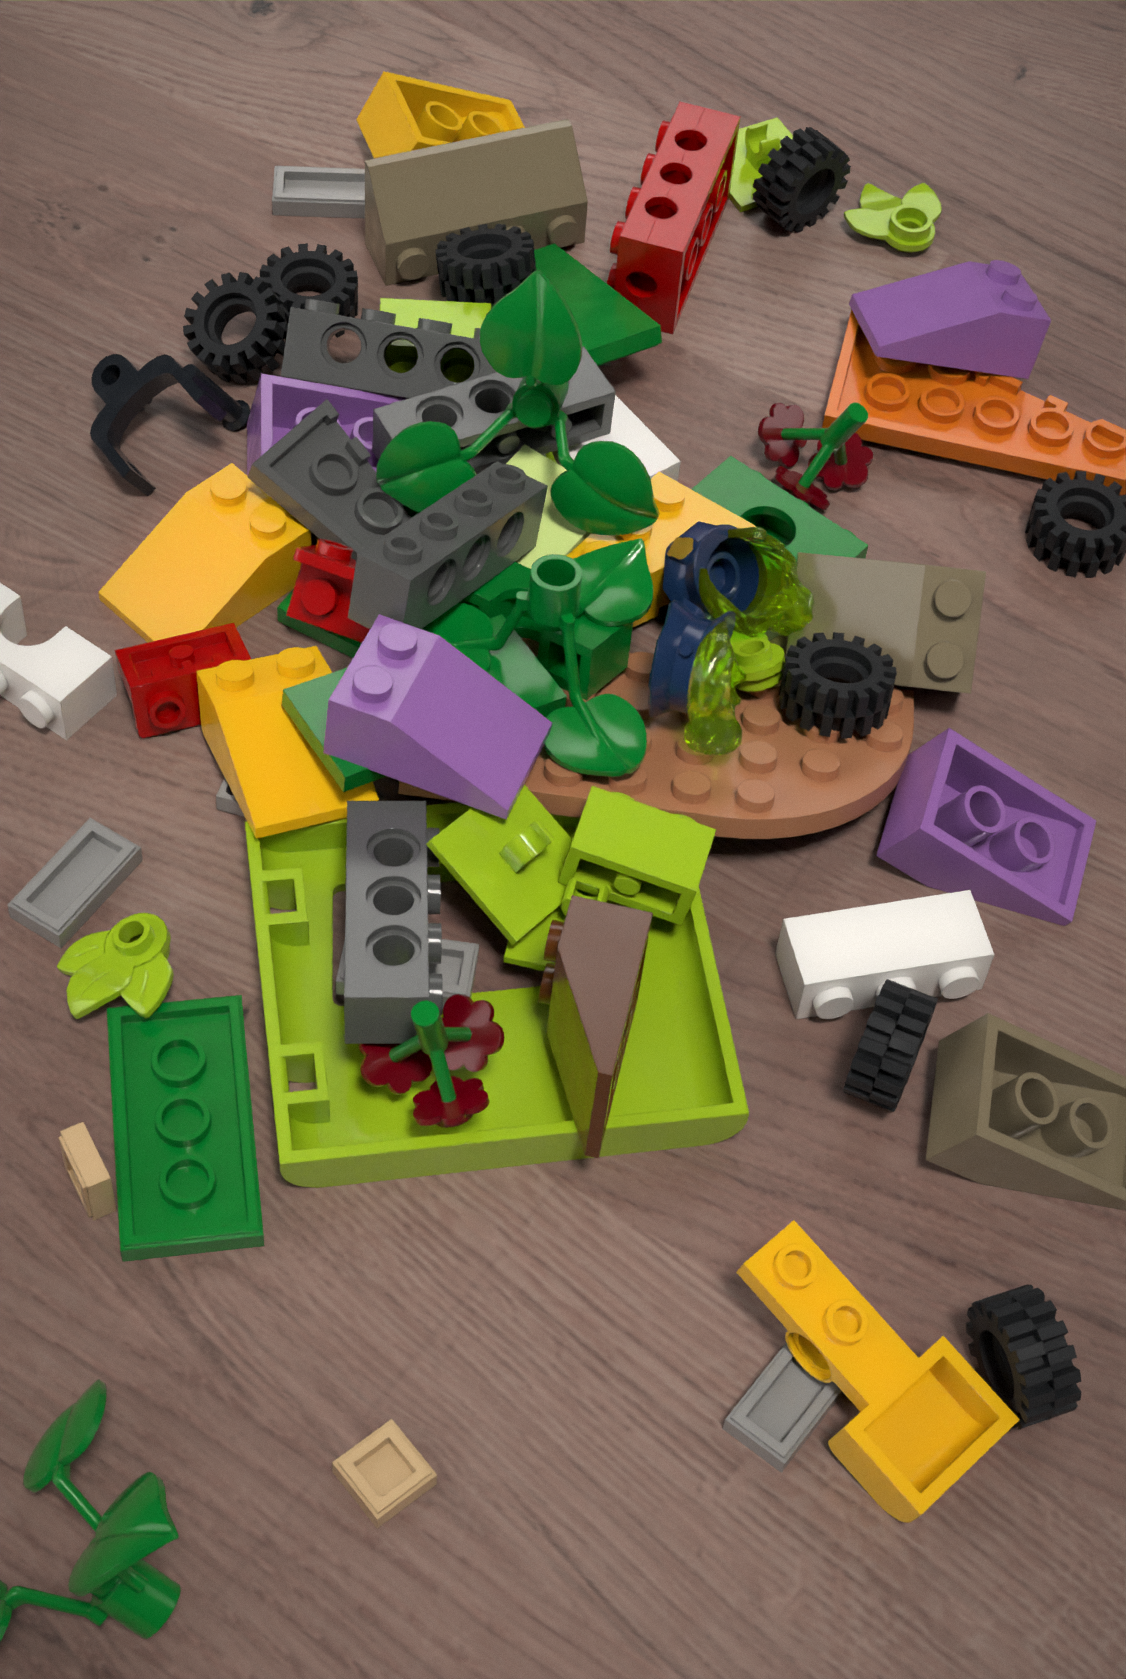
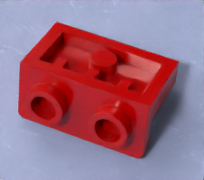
M318 539L316 546L296 547L293 560L300 562L301 566L286 616L362 643L370 629L348 618L356 560L351 558L353 553L351 547L327 539Z
M234 623L115 650L118 671L130 698L136 729L141 738L201 725L196 671L217 667L230 660L246 661L251 659Z

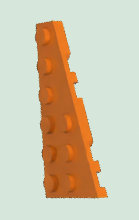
M851 309L822 428H828L851 403H859L868 412L867 421L855 432L862 440L1033 477L1051 478L1053 481H1056L1057 474L1067 472L1070 479L1073 480L1076 471H1086V480L1094 481L1097 473L1105 476L1103 485L1109 487L1115 481L1122 486L1119 495L1126 494L1125 429L1104 419L1096 420L1092 423L1066 411L1067 402L1052 395H1049L1043 401L1022 391L1021 386L1023 382L1010 376L876 357Z

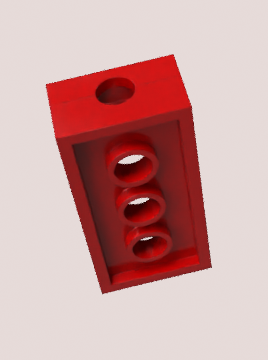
M679 101L671 122L663 120L660 125L655 145V152L657 153L656 155L652 153L647 154L641 173L640 184L642 186L641 188L633 186L625 212L626 222L617 221L610 243V253L617 255V263H613L607 280V284L660 324L661 332L672 335L729 200L741 116Z

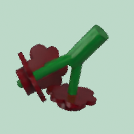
M774 403L769 411L770 416L764 417L760 421L758 435L765 446V457L769 461H778L782 465L776 469L775 479L782 485L781 488L795 498L803 500L809 506L812 503L823 510H827L830 506L829 501L826 499L827 495L812 483L815 478L824 479V484L829 490H838L843 485L857 488L864 485L868 480L867 466L873 461V452L870 448L862 446L860 436L855 433L868 419V412L863 405L851 403L828 428H802L804 424L802 409L798 405L785 406L783 403ZM807 440H819L817 443L818 453L810 457L808 468L803 475L784 468L792 467L797 463L800 454L799 448H803Z
M452 995L444 1004V1017L442 1018L439 1008L434 1002L428 1000L418 1002L411 1010V1018L417 1035L401 1044H358L359 1050L366 1056L361 1063L360 1069L363 1079L374 1087H381L387 1084L388 1089L393 1094L401 1095L409 1091L412 1083H419L427 1079L432 1072L433 1066L436 1081L430 1086V1090L421 1091L413 1097L415 1107L413 1117L415 1122L421 1126L436 1124L445 1128L464 1124L472 1118L473 1114L486 1109L490 1100L488 1093L484 1091L482 1080L471 1078L463 1081L460 1077L451 1076L449 1070H459L466 1067L471 1072H480L487 1066L488 1055L496 1054L503 1047L504 1032L498 1023L492 1021L494 1008L488 1001L478 1000L473 1002L467 995Z

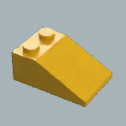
M383 71L356 119L374 158L525 128L511 100Z
M231 463L183 495L98 592L99 600L146 642L234 623L237 628L295 587L301 563L293 560L296 547L311 546V531L252 482L244 472Z
M317 646L288 648L279 654L246 661L230 660L217 667L196 671L202 733L256 839L347 818V801H379L373 782L343 792L282 706L283 689L333 673Z

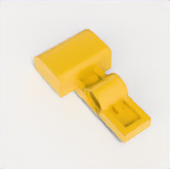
M795 1220L743 1263L736 1272L788 1330L785 1334L787 1346L801 1367L821 1382H834L859 1410V1413L828 1441L829 1448L877 1504L897 1520L910 1523L921 1516L1020 1420L944 1336L930 1346L921 1356L917 1357Z

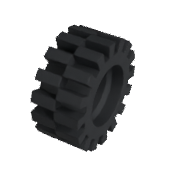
M806 127L805 131L801 128L795 130L792 139L785 136L780 140L781 148L778 151L773 148L767 156L771 160L768 164H761L758 172L762 177L755 179L753 188L757 190L752 194L756 205L789 232H792V230L796 232L803 231L805 224L808 227L815 225L817 215L823 218L829 212L826 208L830 202L836 204L840 198L836 193L838 189H845L848 180L844 176L850 173L851 166L847 164L850 161L848 155L812 127Z
M487 224L478 225V230L475 231L466 227L460 229L461 235L454 233L447 235L446 241L440 240L437 244L438 249H435L440 292L442 297H446L447 301L495 304L519 286L532 272L536 271L533 239H531V235L527 231L521 233V228L516 226L506 230V224H496L494 229H488Z
M308 243L298 244V252L293 253L288 246L281 249V258L273 253L267 258V265L262 264L259 278L273 290L289 313L291 307L304 309L306 299H314L340 304L338 315L353 318L358 315L357 270L354 271V264L349 258L343 261L342 252L335 249L328 255L327 246L317 244L316 251H308ZM303 291L320 292L322 294L315 296H302L296 293ZM345 330L337 332L335 336L337 338L345 334Z
M239 272L237 281L231 273L222 274L223 285L218 286L211 279L204 284L209 290L205 297L196 292L191 298L198 306L197 310L186 308L184 317L191 324L183 326L184 336L189 340L187 345L197 358L221 380L229 382L232 377L237 384L247 383V373H249L255 381H258L261 373L263 374L262 367L267 365L274 371L280 366L274 359V356L277 353L284 356L285 342L282 339L287 337L290 313L273 290L257 276L253 279L248 273ZM244 312L254 313L256 316L254 327L243 340L230 345L222 342L223 330L232 318Z
M1076 471L1073 480L1070 479L1067 472L1057 474L1056 481H1053L1051 478L1044 481L1042 489L1038 488L1025 530V533H1028L1026 538L1028 548L1036 547L1033 554L1039 562L1047 557L1050 558L1047 568L1055 572L1060 565L1068 567L1066 576L1075 578L1078 569L1084 570L1085 578H1094L1098 568L1105 575L1112 571L1114 564L1119 566L1126 553V494L1119 497L1122 486L1115 481L1109 487L1103 485L1105 476L1097 473L1094 481L1086 480V471ZM1064 519H1080L1092 524L1098 530L1080 529L1072 526Z
M823 632L813 634L812 642L804 636L797 640L796 646L791 645L787 650L779 690V705L781 709H787L786 716L791 721L801 718L800 727L807 731H810L815 725L820 727L819 735L830 737L831 730L839 731L841 738H852L854 729L861 737L871 733L872 727L878 730L883 726L884 719H887L897 675L896 667H892L893 659L889 654L881 656L882 648L875 643L868 648L864 647L865 639L854 636L852 642L845 641L844 633L833 632L832 639H826Z
M886 979L874 1004L873 1011L869 1016L863 1036H861L843 1092L894 1112L924 1041L938 998Z
M1027 1284L971 1303L972 1307H969L967 1311L970 1321L966 1322V1333L973 1339V1342L968 1343L970 1355L977 1358L979 1365L975 1367V1371L1020 1419L1012 1428L1018 1427L1019 1430L1074 1411L1078 1407L1076 1401L1081 1400L1082 1393L1076 1383L1081 1382L1080 1370L1072 1363V1359L1077 1358L1074 1345H1067L1064 1335L1068 1333L1064 1321H1056L1057 1309L1051 1300L1045 1302L1044 1292L1039 1288L1033 1289L1032 1285Z

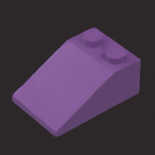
M993 260L990 264L968 261L852 294L849 302L876 357L1029 379L1051 323V319L1037 299V295L1033 293L1021 274V270L1015 265L1001 260Z
M261 373L247 421V476L252 464L326 399L329 400L339 413L337 422L349 438L357 437L370 453L369 464L376 471L378 460L372 452L373 409L396 401L406 400L407 398Z
M379 614L328 700L323 753L507 820L551 732L552 722L441 636Z
M948 728L908 755L906 765L895 790L876 856L927 887L948 893L971 890L972 896L976 901L1065 926L1073 920L1096 820Z

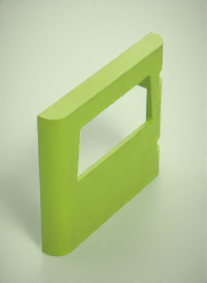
M460 802L426 805L427 828H439L440 833L472 807ZM551 814L573 840L580 818ZM347 818L257 839L248 822L245 821L280 1173L286 1181L302 1187L323 1188L594 1158L584 1154L546 1031L550 1005L538 1002L541 986L472 993L471 999L473 1002L485 1000L491 1003L494 1008L492 1021L502 1027L505 1039L503 1047L499 1052L488 1055V1063L484 1070L471 1072L466 1067L459 1070H449L451 1076L460 1077L463 1081L471 1078L482 1080L484 1091L488 1093L490 1100L486 1109L473 1114L472 1118L464 1124L445 1128L436 1124L421 1126L415 1122L413 1117L415 1109L413 1097L421 1091L430 1090V1086L436 1081L433 1066L432 1072L427 1079L419 1083H412L409 1091L401 1095L393 1094L388 1089L387 1084L381 1087L369 1085L363 1079L360 1070L361 1063L366 1056L361 1053L358 1044H345L344 1006H339L333 1001V897L338 892L346 891ZM440 860L439 867H427V875H440L441 882L457 881ZM699 887L682 926L652 916L639 997L599 1157L710 1145L734 1136L744 1128L748 1121L749 1109ZM270 907L281 910L295 909V911L271 914ZM289 1081L298 1083L315 1082V1089L290 1092Z

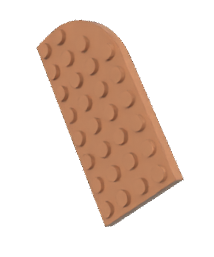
M522 638L538 658L539 642ZM648 652L629 653L628 667L588 700L602 694H614L628 701L638 711L647 733L646 754L640 767L631 774L626 773L619 777L581 774L557 764L547 754L543 746L525 782L527 788L545 809L553 815L581 818L591 787L595 786L609 792L624 793L635 801L672 814L686 815L697 823L716 829L715 836L775 839L813 834L840 826L860 817L882 802L896 787L906 765L912 745L914 690L898 689L894 686L887 719H884L883 726L878 730L872 727L871 733L862 737L855 729L853 730L852 738H841L840 732L836 730H831L830 737L819 735L820 727L814 725L810 731L801 728V718L791 721L786 716L787 709H781L779 705L781 680L775 686L761 691H743L734 686L722 692L704 693L698 708L692 714L673 710L651 718L648 706V684L654 654ZM562 689L567 695L565 707L573 706L569 698V692ZM399 781V794L454 801Z

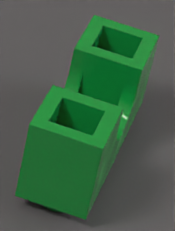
M732 456L728 457L691 489L755 525L754 541L756 544L779 552L772 591L789 604L792 603L798 552L866 558L868 544L857 538L851 531L835 524L812 509L803 500L795 498L766 479L760 472L749 468Z
M514 562L459 603L475 606L489 618L503 614L507 619L516 604L517 592H529L531 569ZM525 611L514 630L521 638H528L539 642L537 659L559 687L569 692L562 631L549 632L539 628L529 613ZM584 613L575 619L574 634L580 690L583 699L588 700L628 667L633 623L621 626H601L590 621Z

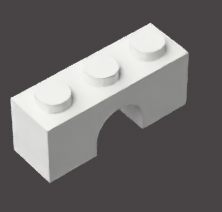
M0 583V696L17 706L25 718L36 727L44 728L46 726L67 740L117 696L112 656L67 626L44 643L32 646L18 645L27 636L21 597Z

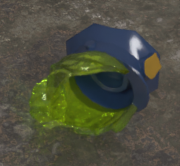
M698 521L682 535L676 537L666 548L663 590L671 602L673 600L682 602L686 598L699 607L707 616V619L712 620L728 611H732L736 614L733 631L752 638L767 631L777 632L780 636H788L802 631L813 619L814 596L808 588L802 585L798 578V564L795 557L785 548L782 542L767 534L764 528H737L730 524L713 525Z
M684 598L682 602L673 600L669 603L665 624L656 642L648 684L649 716L653 718L673 710L687 713L689 722L685 727L684 740L692 751L710 756L725 755L735 751L742 742V728L735 718V706L740 705L741 698L736 693L735 685L747 679L746 673L738 665L730 643L735 627L736 614L728 611L715 620L707 619V616L699 607Z

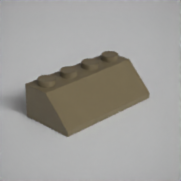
M569 119L365 160V245L385 286L438 275L435 249H438L437 244L440 240L446 241V236L450 233L461 235L460 229L469 227L472 231L478 230V225L487 224L488 229H494L496 224H506V230L513 226L521 228V233L527 231L531 235L534 250L554 243L562 248L585 242L588 200L574 132Z

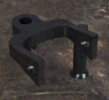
M112 354L103 358L96 365L91 377L94 391L106 403L92 424L90 430L91 439L119 474L147 496L156 488L120 450V441L131 421L138 413L145 410L144 406L146 404L150 405L156 395L167 387L180 383L197 404L219 422L221 421L224 428L231 431L243 427L248 421L250 414L248 403L243 400H234L195 365L188 364L183 367L174 358L166 354L157 356L146 363L141 369L124 356Z

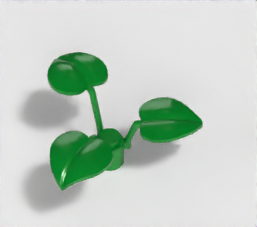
M540 270L532 272L519 286L493 305L486 314L479 333L482 353L492 368L507 378H522L513 396L512 403L508 404L505 411L469 447L461 450L457 434L447 424L433 421L419 422L399 432L388 443L377 464L376 480L381 489L405 506L420 513L477 475L467 460L474 458L512 419L518 418L524 425L532 428H542L552 424L555 428L558 459L567 471L561 473L554 480L550 490L551 498L556 509L570 524L589 533L615 536L634 533L654 524L660 515L654 500L651 479L646 467L624 445L613 441H595L580 448L574 460L570 456L566 433L568 416L561 410V407L568 395V381L576 373L581 362L582 340L576 321L565 299Z
M642 538L606 546L574 559L559 554L540 557L531 566L529 592H517L516 604L495 636L494 625L491 619L475 606L465 603H457L422 628V630L441 636L487 673L491 667L489 651H498L504 647L525 611L529 613L539 628L549 632L562 631L569 698L573 706L558 708L546 717L552 722L551 732L544 744L547 754L553 761L568 770L595 776L619 777L626 773L631 774L644 761L647 733L638 711L628 701L614 694L598 695L586 703L583 700L580 690L574 634L575 619L582 613L593 623L609 627L633 623L647 614L653 601V582L647 565L645 544Z
M99 1379L80 1396L77 1402L62 1412L45 1431L29 1457L23 1478L25 1488L32 1493H37L52 1480L56 1488L96 1532V1537L91 1540L77 1560L68 1583L70 1592L78 1597L91 1593L92 1600L86 1602L22 1586H13L7 1591V1584L0 1580V1642L9 1625L12 1611L24 1604L82 1616L97 1626H100L110 1616L142 1639H148L165 1624L178 1602L181 1592L180 1585L143 1560L144 1557L179 1538L167 1508L163 1480L153 1472L141 1475L113 1501L103 1516L98 1513L71 1481V1462L78 1458L90 1445L104 1414L107 1390L106 1384Z

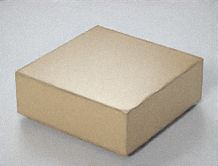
M84 1122L60 1131L61 1136L58 1138L64 1166L88 1217L92 1216L93 1220L117 1211L111 1177Z
M392 1419L332 1462L333 1474L377 1529L437 1484L436 1472Z

